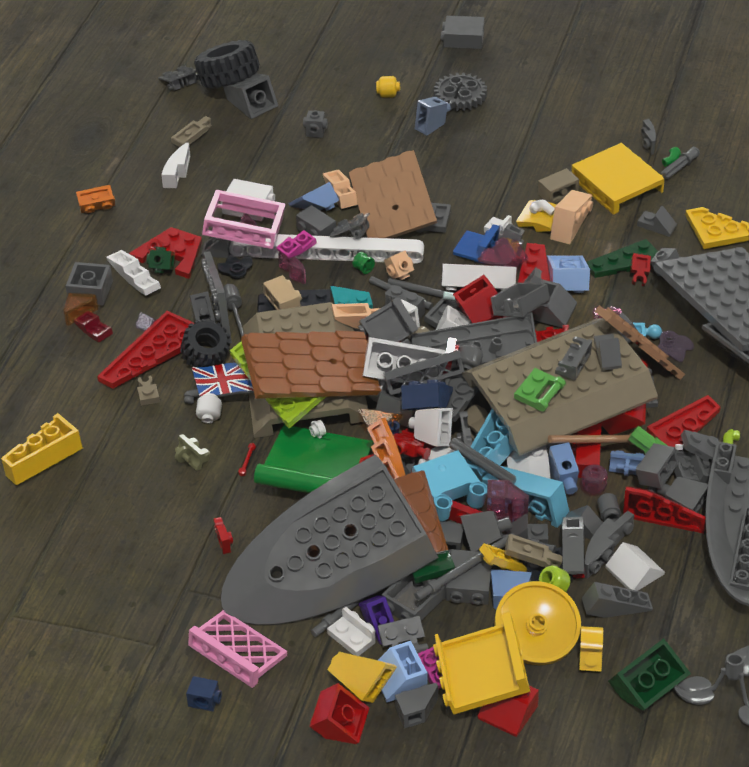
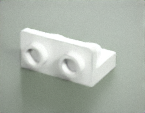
M347 607L342 609V617L327 628V634L353 655L360 656L375 644L374 627L370 623L363 621L355 611H351Z

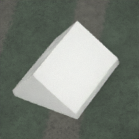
M622 542L605 566L627 589L637 591L665 575V571L638 546Z

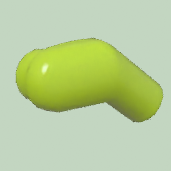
M728 430L723 436V442L733 444V440L739 441L740 431Z

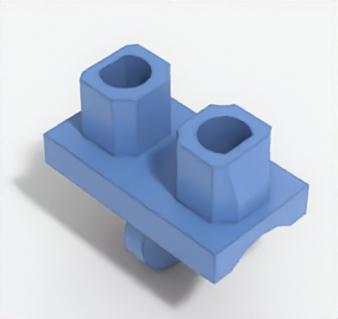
M618 450L611 451L609 471L624 473V476L629 474L636 475V467L645 455L641 453H624V451Z

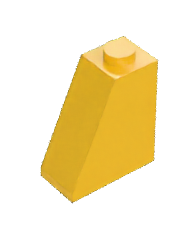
M338 652L332 658L327 670L360 700L373 703L397 666Z

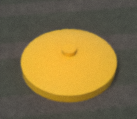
M540 581L525 582L510 589L498 604L494 626L503 624L501 614L510 612L516 627L524 663L538 666L556 663L565 658L576 645L581 630L579 610L572 598L559 587Z

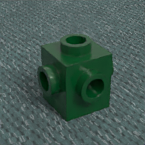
M156 247V250H150V254H147L146 259L147 264H149L148 268L154 269L156 273L174 270L175 252L166 251L165 247Z

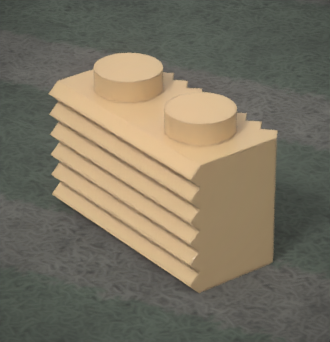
M283 275L263 283L264 295L276 310L301 307L300 301L302 297L300 292L294 290L291 281L285 279Z

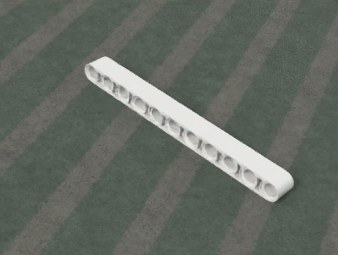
M278 234L273 249L231 241L229 252L233 256L353 261L359 252H364L368 257H372L375 262H384L385 259L406 250L408 257L411 258L413 264H416L423 260L424 243L414 239H356L354 237L313 236L316 238L317 243L307 251L292 258L283 255L276 247L288 237L294 239L297 235ZM266 238V242L271 243V239Z

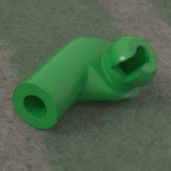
M678 147L670 148V156L662 159L664 167L671 165L680 157L681 151Z

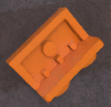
M110 185L76 192L81 213H92L98 209L106 210L115 206V198Z

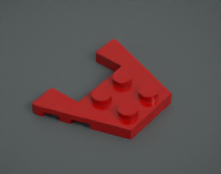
M170 227L153 239L158 238L162 241L166 251L175 252V260L180 261L179 265L175 268V274L190 279L191 271L195 266V259L202 244V237ZM153 239L129 254L137 258L140 263H144L147 259V254H150L147 248L148 243Z

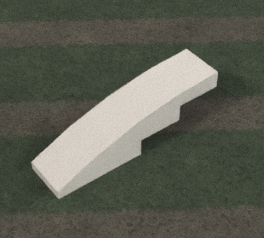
M123 250L106 257L114 269L145 296L161 288L159 281L150 277L149 270L140 266L137 258Z

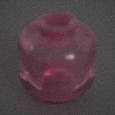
M595 464L585 467L582 471V488L590 494L602 493L607 487L608 473L606 469Z

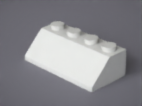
M443 264L442 286L446 287V290L457 291V287L463 288L480 276L485 275L494 288L501 289L502 292L516 284L517 268Z
M368 337L363 376L385 380L383 372L445 354L446 350ZM432 366L426 374L436 377L441 368ZM417 371L413 372L408 380L420 381L423 374ZM399 377L390 379V381L404 382Z

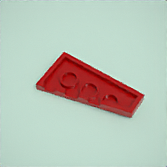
M707 395L647 426L646 432L654 438L657 437L666 445L675 447L676 444H683L681 434L684 430L698 432L720 412L721 407Z

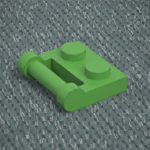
M534 368L514 393V399L539 411H545L549 406L550 400L559 389H563L566 382L562 377H554ZM550 385V389L543 398L538 399L547 386Z

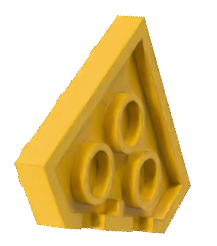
M704 207L686 210L685 216L703 249L749 241L748 222L741 221L739 223L733 221L730 216L718 213V215L710 213L709 209Z

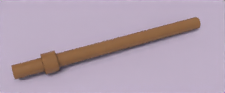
M632 433L629 435L548 436L549 443H629L634 445L628 440Z

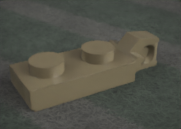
M205 116L199 121L193 120L171 137V143L178 147L185 143L190 145L212 126L211 118Z
M509 534L507 537L505 555L542 567L551 565L560 567L563 556L552 553L549 550V546L513 534Z

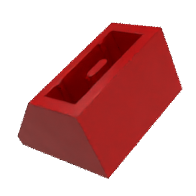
M485 275L480 276L453 294L459 308L471 323L489 321L497 317L493 314L491 297L498 293Z

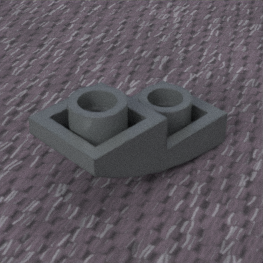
M650 119L643 120L641 134L644 137L642 143L643 147L652 155L655 152L656 132Z

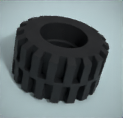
M202 319V322L197 320L194 324H189L184 332L180 351L183 354L182 358L187 360L186 363L188 365L192 364L193 367H209L223 364L231 342L229 340V333H226V328H221L220 323L215 324L213 320L208 322L206 319ZM198 342L209 343L213 348H204Z

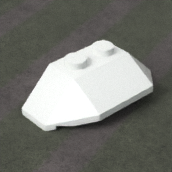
M546 445L520 456L513 450L506 458L507 468L550 479Z

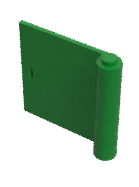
M283 425L265 463L257 464L254 473V483L311 493L324 483L359 464L360 458L369 456L374 442L327 432L319 439L317 436L313 437L309 429L294 426L288 428L286 425Z

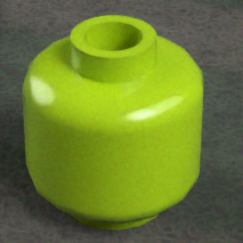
M551 565L544 568L540 573V582L553 584L565 592L568 590L570 576L564 569Z

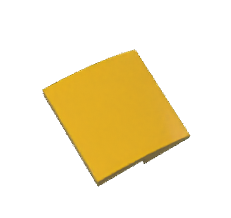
M530 200L516 221L518 227L534 226L536 232L551 231L554 214L550 216L545 211L531 213L529 206L536 200ZM548 202V203L551 204L554 208H555V206L557 205V204Z

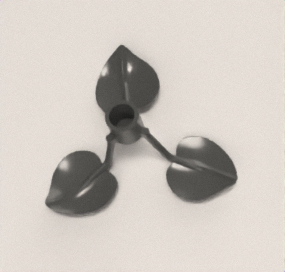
M749 646L727 655L725 668H721V673L713 686H711V682L708 679L694 676L683 680L674 687L675 692L685 701L702 705L713 701V691L717 689L724 675H727L730 680L739 679L745 706L740 707L738 715L740 720L749 726V701L744 683V676H749Z

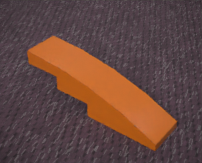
M386 418L379 419L367 428L374 442V445L371 446L374 455L383 462L393 479L404 476L405 471L394 436Z

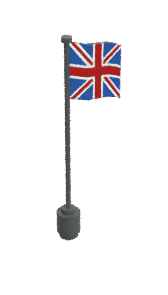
M226 284L223 286L227 309L234 311L242 337L244 331L237 308L242 304V299L235 285ZM226 363L209 367H192L200 397L206 393L215 394L217 397L239 393H254L250 379L237 363Z

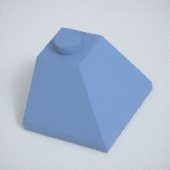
M328 182L288 204L290 207L302 209L312 205L318 210L325 208L328 211L335 207L334 203L339 201V198L331 183Z

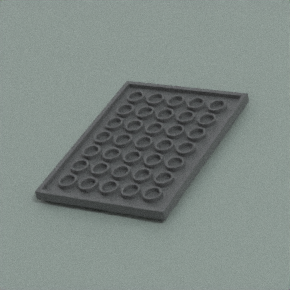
M737 247L655 262L653 269L741 352L749 350V253L744 248Z

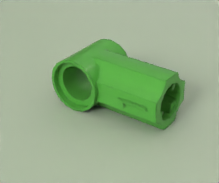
M639 426L628 438L630 442L645 451V454L654 443L666 445Z

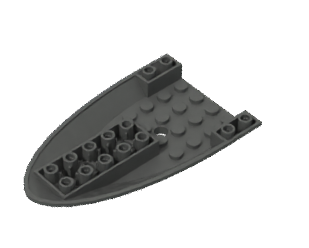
M717 441L706 498L705 522L708 552L714 572L722 587L736 601L749 606V458L736 456L737 445Z
M373 455L324 483L269 524L247 546L227 574L222 588L221 603L226 614L237 618L243 623L277 625L297 622L337 610L373 595L438 559V556L428 535L386 466L376 455ZM355 527L357 532L354 536H347L345 534L346 528ZM312 550L320 551L317 557H310L309 553ZM275 571L283 572L280 578H273L272 574Z

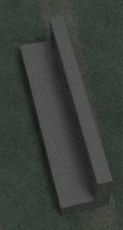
M460 350L451 351L383 372L389 394L401 392V387L392 389L390 379L399 377L404 380L402 385H405L406 382H410L408 380L410 374L416 371L423 374L420 383H427V380H441L464 372ZM456 359L459 370L453 372L445 368L447 363ZM432 366L441 368L436 377L426 374Z

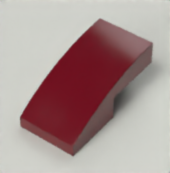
M90 311L74 319V323L97 342H101L113 334L112 328L101 323L99 316Z

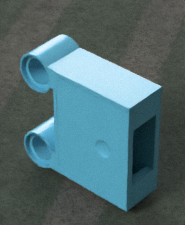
M459 450L413 466L412 473L421 470L425 471L440 521H446L449 518L452 500L467 495V504L469 506L480 508L484 505L488 488L484 483L480 482Z

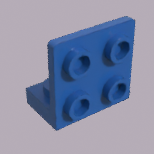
M493 224L490 230L486 231L485 235L466 231L454 248L453 255L486 264L499 244L497 238L500 233V226Z

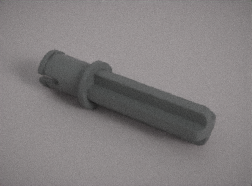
M694 146L691 147L690 150L682 153L676 161L661 172L664 180L671 178L684 166L690 165L691 161L699 156V149Z

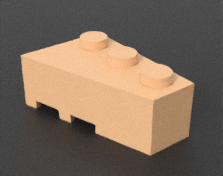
M571 190L555 206L551 240L571 244L587 214L592 210L593 201H591V194Z

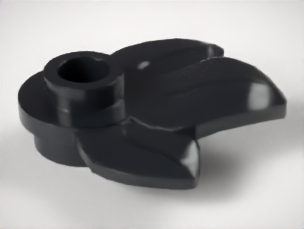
M229 255L226 263H218L217 267L220 272L239 279L244 277L247 270L252 267L253 260L251 256H246L240 260L233 255Z

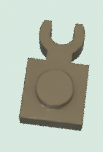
M151 375L148 376L149 380L143 382L141 377L138 378L139 387L137 389L141 406L160 402L157 386L153 384Z

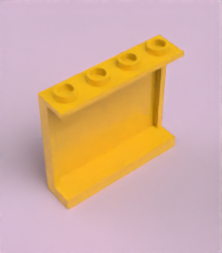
M622 143L572 165L571 172L579 179V186L591 194L594 199L613 215L619 212L620 203L653 188H656L661 193L664 189L663 176Z
M510 612L501 614L503 624L441 642L439 635L435 634L436 644H433L436 657H439L436 664L439 673L443 675L439 677L441 687L446 691L443 694V700L446 707L450 706L453 714L530 692L518 635Z

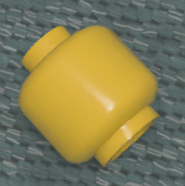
M394 76L380 77L379 81H376L377 94H380L382 98L395 97L397 92H400V82H397Z

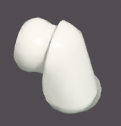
M543 199L534 201L529 206L531 213L545 211L550 216L554 214L555 210L551 204Z

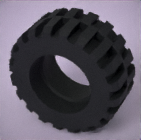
M248 40L231 41L214 46L197 55L194 61L200 83L206 88H220L243 81L256 74L260 67L255 47Z

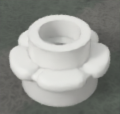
M321 420L311 422V426H309L311 435L321 439L326 434L323 422Z

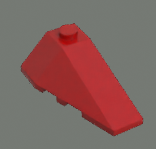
M631 486L626 487L623 514L629 511L634 514V520L704 533L705 516L650 490Z

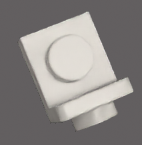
M508 215L504 220L492 217L484 226V232L486 233L487 230H490L493 224L500 226V232L501 230L504 231L509 223L512 224V216Z

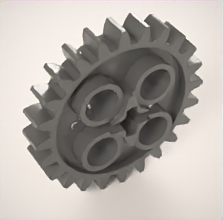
M464 72L462 75L456 73L455 76L449 74V77L444 76V79H439V82L435 83L434 97L449 103L450 110L456 108V111L459 108H462L463 111H465V108L471 110V106L477 108V104L482 105V101H485L487 86L485 82H482V78L477 79L476 75L471 77V74H468L466 76Z

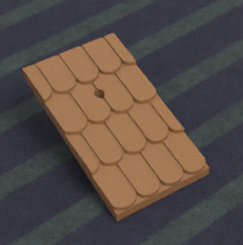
M414 150L403 152L395 157H388L380 162H373L368 166L356 168L349 172L353 189L356 191L360 213H363V215L370 213L367 217L370 224L366 230L367 238L391 239L438 223Z

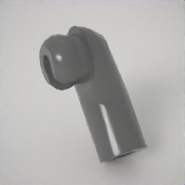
M198 389L189 390L184 393V402L188 404H193L194 398H200Z

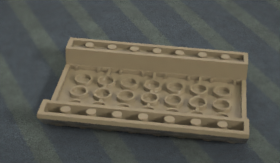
M331 302L259 312L242 327L244 334L354 331L353 327L334 319L331 308L333 303ZM248 393L254 438L273 435L272 424L284 422L265 398L255 399L254 393ZM366 396L326 397L300 420L349 413L351 424L370 421Z
M603 318L594 319L462 372V376L470 388L475 386L479 388L509 431V443L518 456L549 444V435H571L658 399L649 369L620 332ZM614 334V338L619 339L622 368L602 371L594 345V336ZM573 338L592 340L591 355L577 379L572 380L556 374L555 370L559 366L558 363L564 358L571 343L580 345L572 341ZM534 368L554 377H562L566 382L563 389H559L550 400L549 406L545 411H539L514 399V393ZM550 385L547 386L538 399L543 398L550 389Z

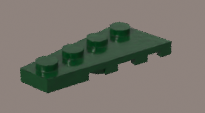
M644 239L586 263L590 268V274L594 278L617 274V271L621 270L630 272L633 253L649 255L652 260L658 251L647 239Z

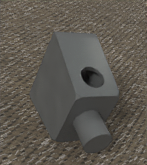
M677 477L671 486L664 484L661 489H657V493L698 513L706 502L708 484Z
M494 511L460 516L470 551L480 552L479 548L484 543L493 545L504 538L503 531L513 528L509 516L498 520Z

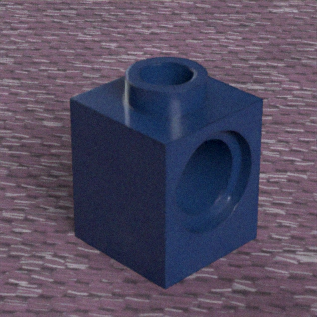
M193 676L186 692L188 707L213 712L216 703L219 704L222 697L218 681Z

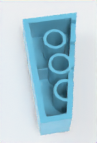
M492 408L474 439L471 448L500 466L514 448L509 443L508 429ZM464 457L477 478L482 482V478L488 472Z
M503 466L501 467L516 476L517 480L512 487L489 473L482 478V482L488 488V496L507 505L511 502L522 512L528 510L536 514L535 518L541 521L544 518L551 521V525L556 528L562 523L563 517H566L568 512H570L564 485L561 481Z

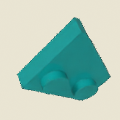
M330 286L334 304L368 303L369 308L373 309L369 292Z

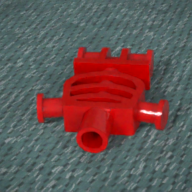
M408 428L402 430V433H395L393 435L400 455L422 456L423 459L427 460L431 454V449L435 447L415 439L414 432H410Z

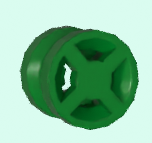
M359 252L354 257L352 265L356 269H360L363 274H368L373 270L375 260L372 257H368L366 253Z

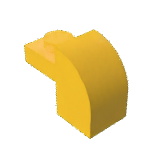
M581 626L579 670L601 671L603 627Z

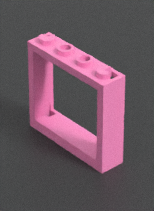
M216 190L204 219L202 235L273 249L283 220L285 204ZM216 208H222L274 219L272 228L268 229L214 218L213 216ZM266 238L271 239V243L266 242Z

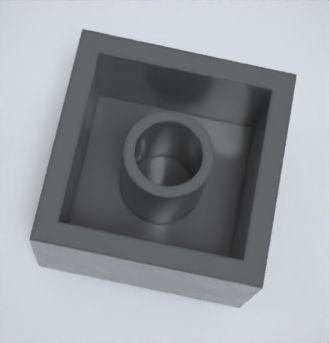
M75 262L66 284L68 302L104 305L113 282L111 266Z

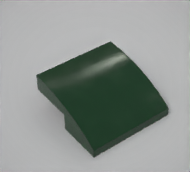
M449 551L437 553L438 559L412 573L415 583L441 577L453 570L455 565Z

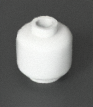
M206 393L198 398L196 416L202 422L212 423L220 418L222 402L217 395Z

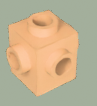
M406 250L384 260L386 271L392 279L399 278L403 280L410 276L409 272L414 270L413 262L408 257Z

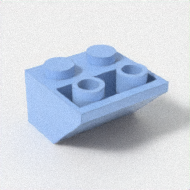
M411 641L390 647L377 660L397 666L381 690L386 702L395 700L396 694L428 684L427 671Z

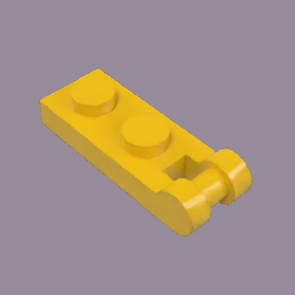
M485 543L479 548L480 552L484 555V561L491 566L494 564L503 570L509 569L526 572L527 570L524 564L519 562V559L505 555V550Z

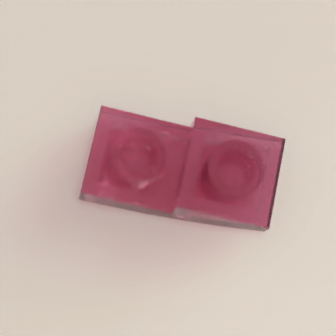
M279 252V267L289 271L291 279L305 284L306 271L303 264L296 257L288 258Z

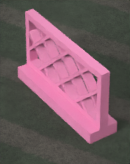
M224 610L200 628L194 626L189 630L188 646L251 688L258 684L260 676L287 656L285 649L237 618L226 614ZM225 619L230 622V625H218V622ZM216 631V635H208L205 632ZM219 631H231V635H219ZM234 631H243L246 635H234ZM221 641H232V646H225ZM234 641H247V646H235ZM250 641H259L262 645L250 646ZM236 652H248V656H240ZM251 652H263V656H251ZM266 652H276L277 655L266 656ZM264 662V665L259 668L252 663Z

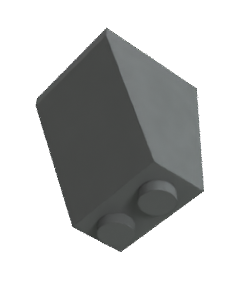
M256 73L243 81L223 87L227 100L250 119L278 107L269 75Z

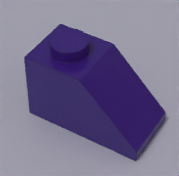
M375 596L359 603L365 622L370 623L374 627L375 638L381 644L377 626L394 622L386 597Z

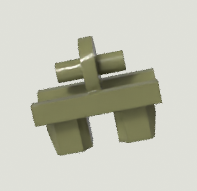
M184 434L179 435V445L175 448V459L180 463L186 461L196 471L201 470L202 463L209 461L210 451L206 448L199 449V443L195 438L188 439Z

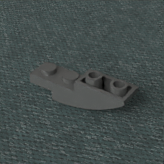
M627 511L615 522L608 518L597 529L587 547L584 578L588 579L592 574H596L601 566L611 559L615 553L614 546L626 534L628 535L632 532L634 528V514Z

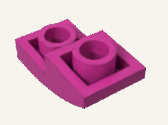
M303 230L294 239L291 237L285 239L276 249L286 257L292 258L310 249L317 241L315 237Z
M431 647L418 653V656L427 671V680L430 684L437 683L439 690L442 688L439 677L443 675L439 673L436 664L439 657H436L434 648Z

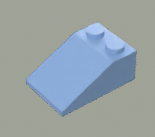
M547 256L551 282L559 283L566 291H573L575 293H583L584 290H589L590 268L583 256Z

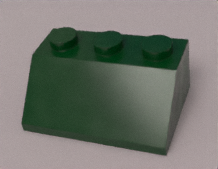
M663 638L618 672L608 682L622 700L641 710H645L691 673Z

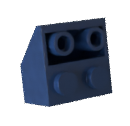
M427 380V383L410 381L408 385L401 386L402 409L417 411L447 408L453 387L446 385V382H438V380Z

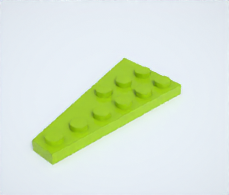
M241 341L230 350V355L251 381ZM326 397L265 399L286 426L291 428Z

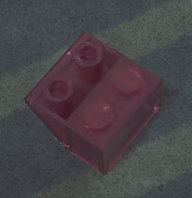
M509 238L499 239L493 248L485 249L481 252V256L477 258L479 262L507 267H517L529 259L518 240Z
M488 480L487 511H494L498 520L509 516L511 523L524 514L528 515L529 495L509 480Z

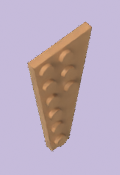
M600 305L597 307L595 312L678 379L681 380L685 373L667 360L669 356L609 307L606 310Z

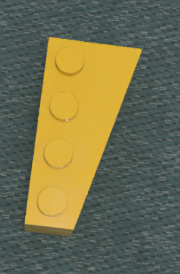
M57 413L53 416V421L44 423L37 434L29 435L24 444H18L1 458L6 477L15 485H18L83 449L79 431Z

